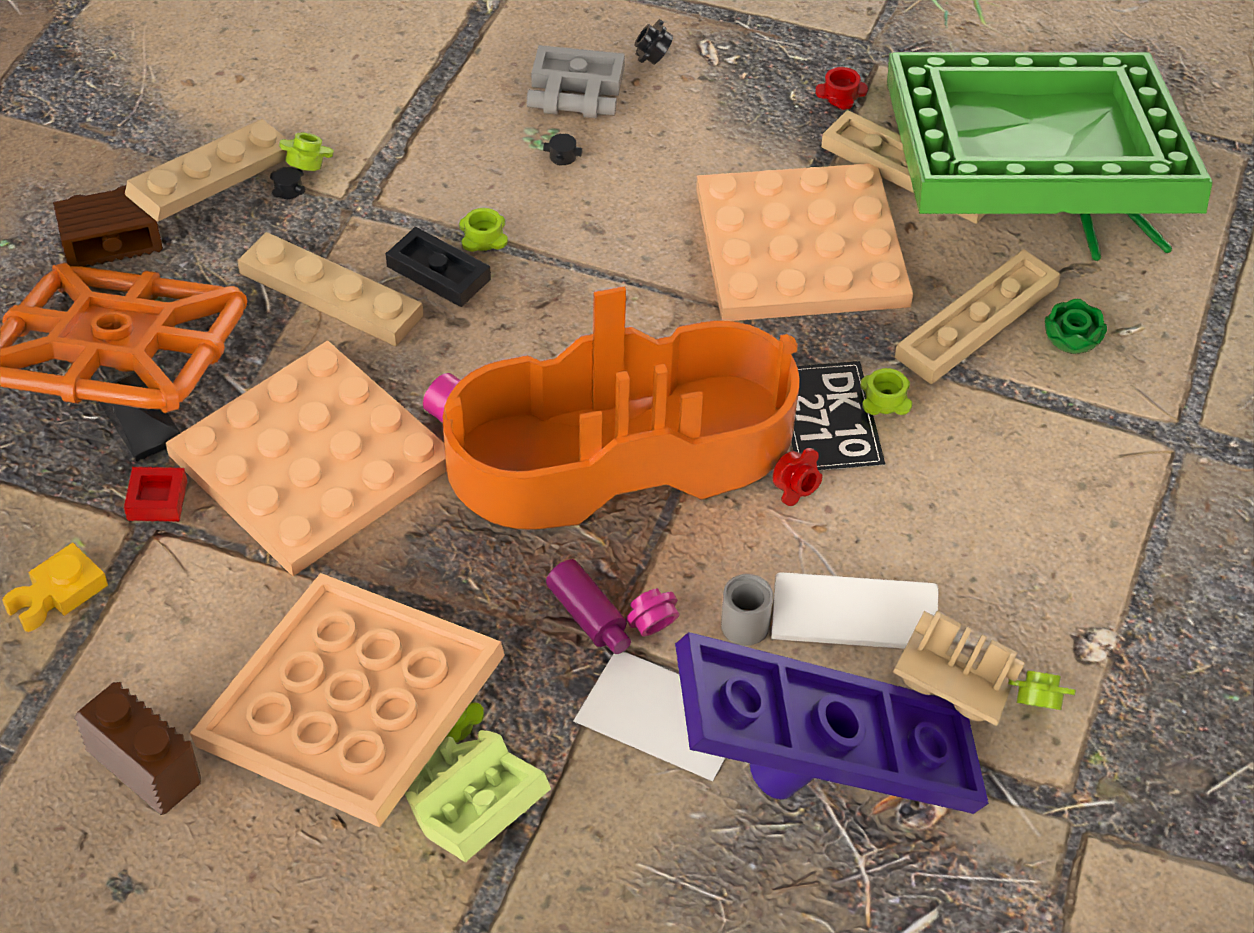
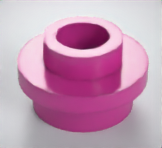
M658 588L649 590L631 602L630 606L633 611L629 613L626 620L629 626L637 628L643 637L655 634L672 624L679 617L680 614L675 607L678 600L673 592L661 594Z

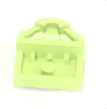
M480 730L478 732L479 740L456 744L452 737H446L413 781L409 790L405 792L406 799L425 836L464 862H467L478 851L483 849L493 838L551 790L543 771L509 753L502 736L491 731Z

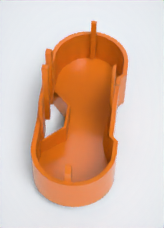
M625 286L594 292L593 334L579 337L554 359L539 361L527 355L484 365L464 377L451 391L443 411L446 470L450 485L458 498L475 514L494 524L519 530L580 525L617 494L662 485H669L697 497L699 500L750 485L763 478L775 468L779 459L787 453L792 441L800 379L796 362L792 356V353H796L798 348L795 338L785 334L780 335L779 341L769 333L748 324L734 321H707L677 327L671 336L655 339L633 327L625 328Z

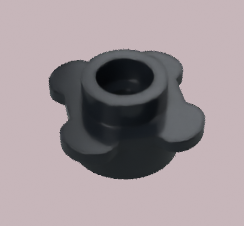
M660 19L653 26L650 24L646 25L635 41L634 46L637 47L635 54L639 57L638 61L640 63L648 60L652 64H656L665 55L672 43L673 35L666 31V27L663 26L664 22Z

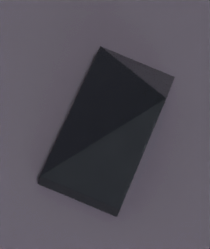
M135 372L111 382L148 388ZM99 402L136 462L167 449L166 442L180 434L169 414L162 412L161 409H144Z

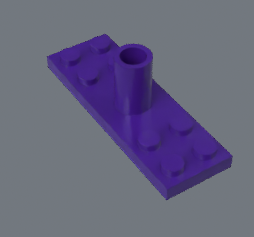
M691 632L685 634L675 643L690 750L750 763V771L754 781L770 797L779 800L788 799L817 778L975 814L989 804L970 720L959 713L953 703L939 696L921 694L912 689Z

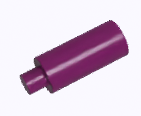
M569 559L554 567L547 576L546 585L587 636L598 647L607 645L614 654L624 652L630 646L631 639L624 632L627 621L576 560Z

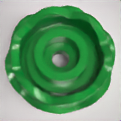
M1081 299L1057 303L1052 308L1051 313L1045 317V331L1051 343L1061 351L1070 354L1091 351L1102 342L1107 332V324L1104 323L1102 311L1088 305Z

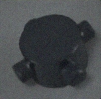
M565 133L553 136L549 143L545 142L543 151L550 152V160L556 165L561 166L573 163L576 160V156L581 157L583 148L576 147V139L570 134Z
M283 167L273 171L270 175V179L274 182L273 196L282 199H293L304 194L306 188L302 185L301 177L304 175L303 171L293 167Z

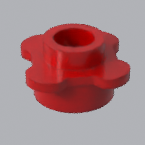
M836 67L827 72L824 84L816 86L815 94L821 99H828L829 103L833 106L845 110L852 108L854 101L858 97L867 95L868 86L864 82H860V75L855 70L848 67Z
M807 448L802 454L797 451H791L783 455L777 462L772 476L773 483L777 488L784 491L781 500L787 506L796 505L801 496L811 495L820 486L822 474L817 469L816 462L819 454L816 450Z

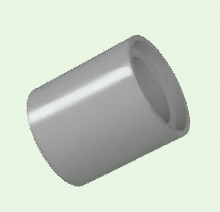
M741 574L730 579L725 585L721 629L725 637L731 642L748 646L761 642L767 636L770 627L773 591L766 580L753 574Z

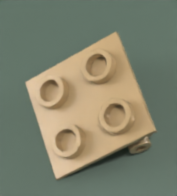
M924 611L893 673L901 676L905 684L911 689L925 695L935 694L953 703L956 710L963 716L979 722L986 720L997 726L1012 685H1008V680L1010 679L1014 682L1017 680L1025 662L1016 658L1017 651L994 640H991L980 663L975 661L987 638L983 634L980 636L970 657L961 654L960 652L972 630L968 626L964 630L954 650L951 649L950 646L961 627V623L936 611L935 615Z

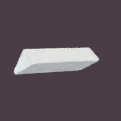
M780 572L775 575L771 639L905 649L923 612L926 611L935 615L936 611H938V585L924 582Z

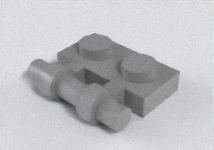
M538 45L531 73L532 87L545 88V91L529 89L527 93V107L543 109L545 114L558 115L560 110L583 113L585 118L597 119L598 114L615 116L617 98L601 97V95L619 96L625 68V54ZM562 90L585 92V95L562 93Z

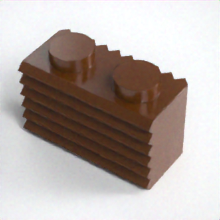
M126 185L112 191L87 196L81 194L74 195L69 199L53 202L60 239L69 266L85 267L87 264L94 266L97 262L104 264L106 260L113 262L116 258L122 261L125 256L131 259L134 255L141 257L143 253L150 255L153 251L160 253L163 249L157 221L125 195Z
M113 682L76 713L74 719L77 721L78 731L82 734L81 738L84 740L85 750L160 815L168 813L201 784V775L191 740L185 741L183 734H177L175 727L169 728L168 721H161L160 714H154L152 708H146L145 702L138 701L137 695H131L129 688L123 689L121 682Z

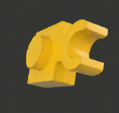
M72 542L28 572L32 582L30 587H17L9 591L2 601L10 616L24 607H30L19 615L23 629L26 632H30L44 623L47 612L54 607L65 616L107 587L108 583L105 573Z

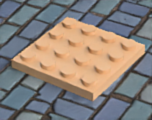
M854 164L697 176L696 190L722 321L911 307L913 292L879 168L871 164Z
M328 340L166 442L169 457L181 468H185V472L292 576L310 566L447 471L444 442Z
M320 573L193 728L190 736L197 748L381 827L505 656L502 643L491 637Z

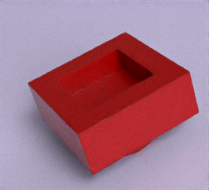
M132 467L124 503L127 521L180 522L187 486L185 468Z

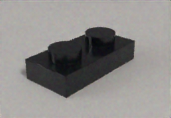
M416 226L385 253L388 268L459 307H463L491 280L489 265Z

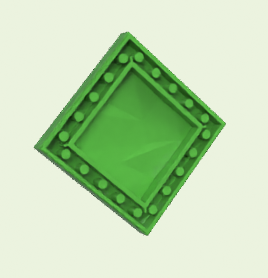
M1150 52L889 53L887 86L919 214H1057L1060 212L1070 214L1207 213L1213 183Z

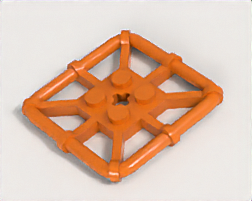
M66 262L53 265L52 271L40 279L19 305L10 307L3 316V325L0 327V387L61 396L64 402L79 404L84 399L144 409H161L164 413L179 409V403L190 395L208 366L218 362L224 353V342L242 317L247 306V297L235 286L222 287L161 278L158 272L144 271L139 275L83 266H69ZM88 286L128 293L125 296L92 292ZM57 290L61 293L66 292L74 301L67 312L44 309L43 307ZM158 296L180 299L173 302L155 301ZM220 313L208 332L175 328L177 324ZM31 330L49 333L46 337L13 345L18 337L27 335ZM158 349L192 354L173 383L152 360ZM53 359L65 360L72 364L64 376L21 369ZM99 366L112 367L122 372L134 371L148 388L90 379Z

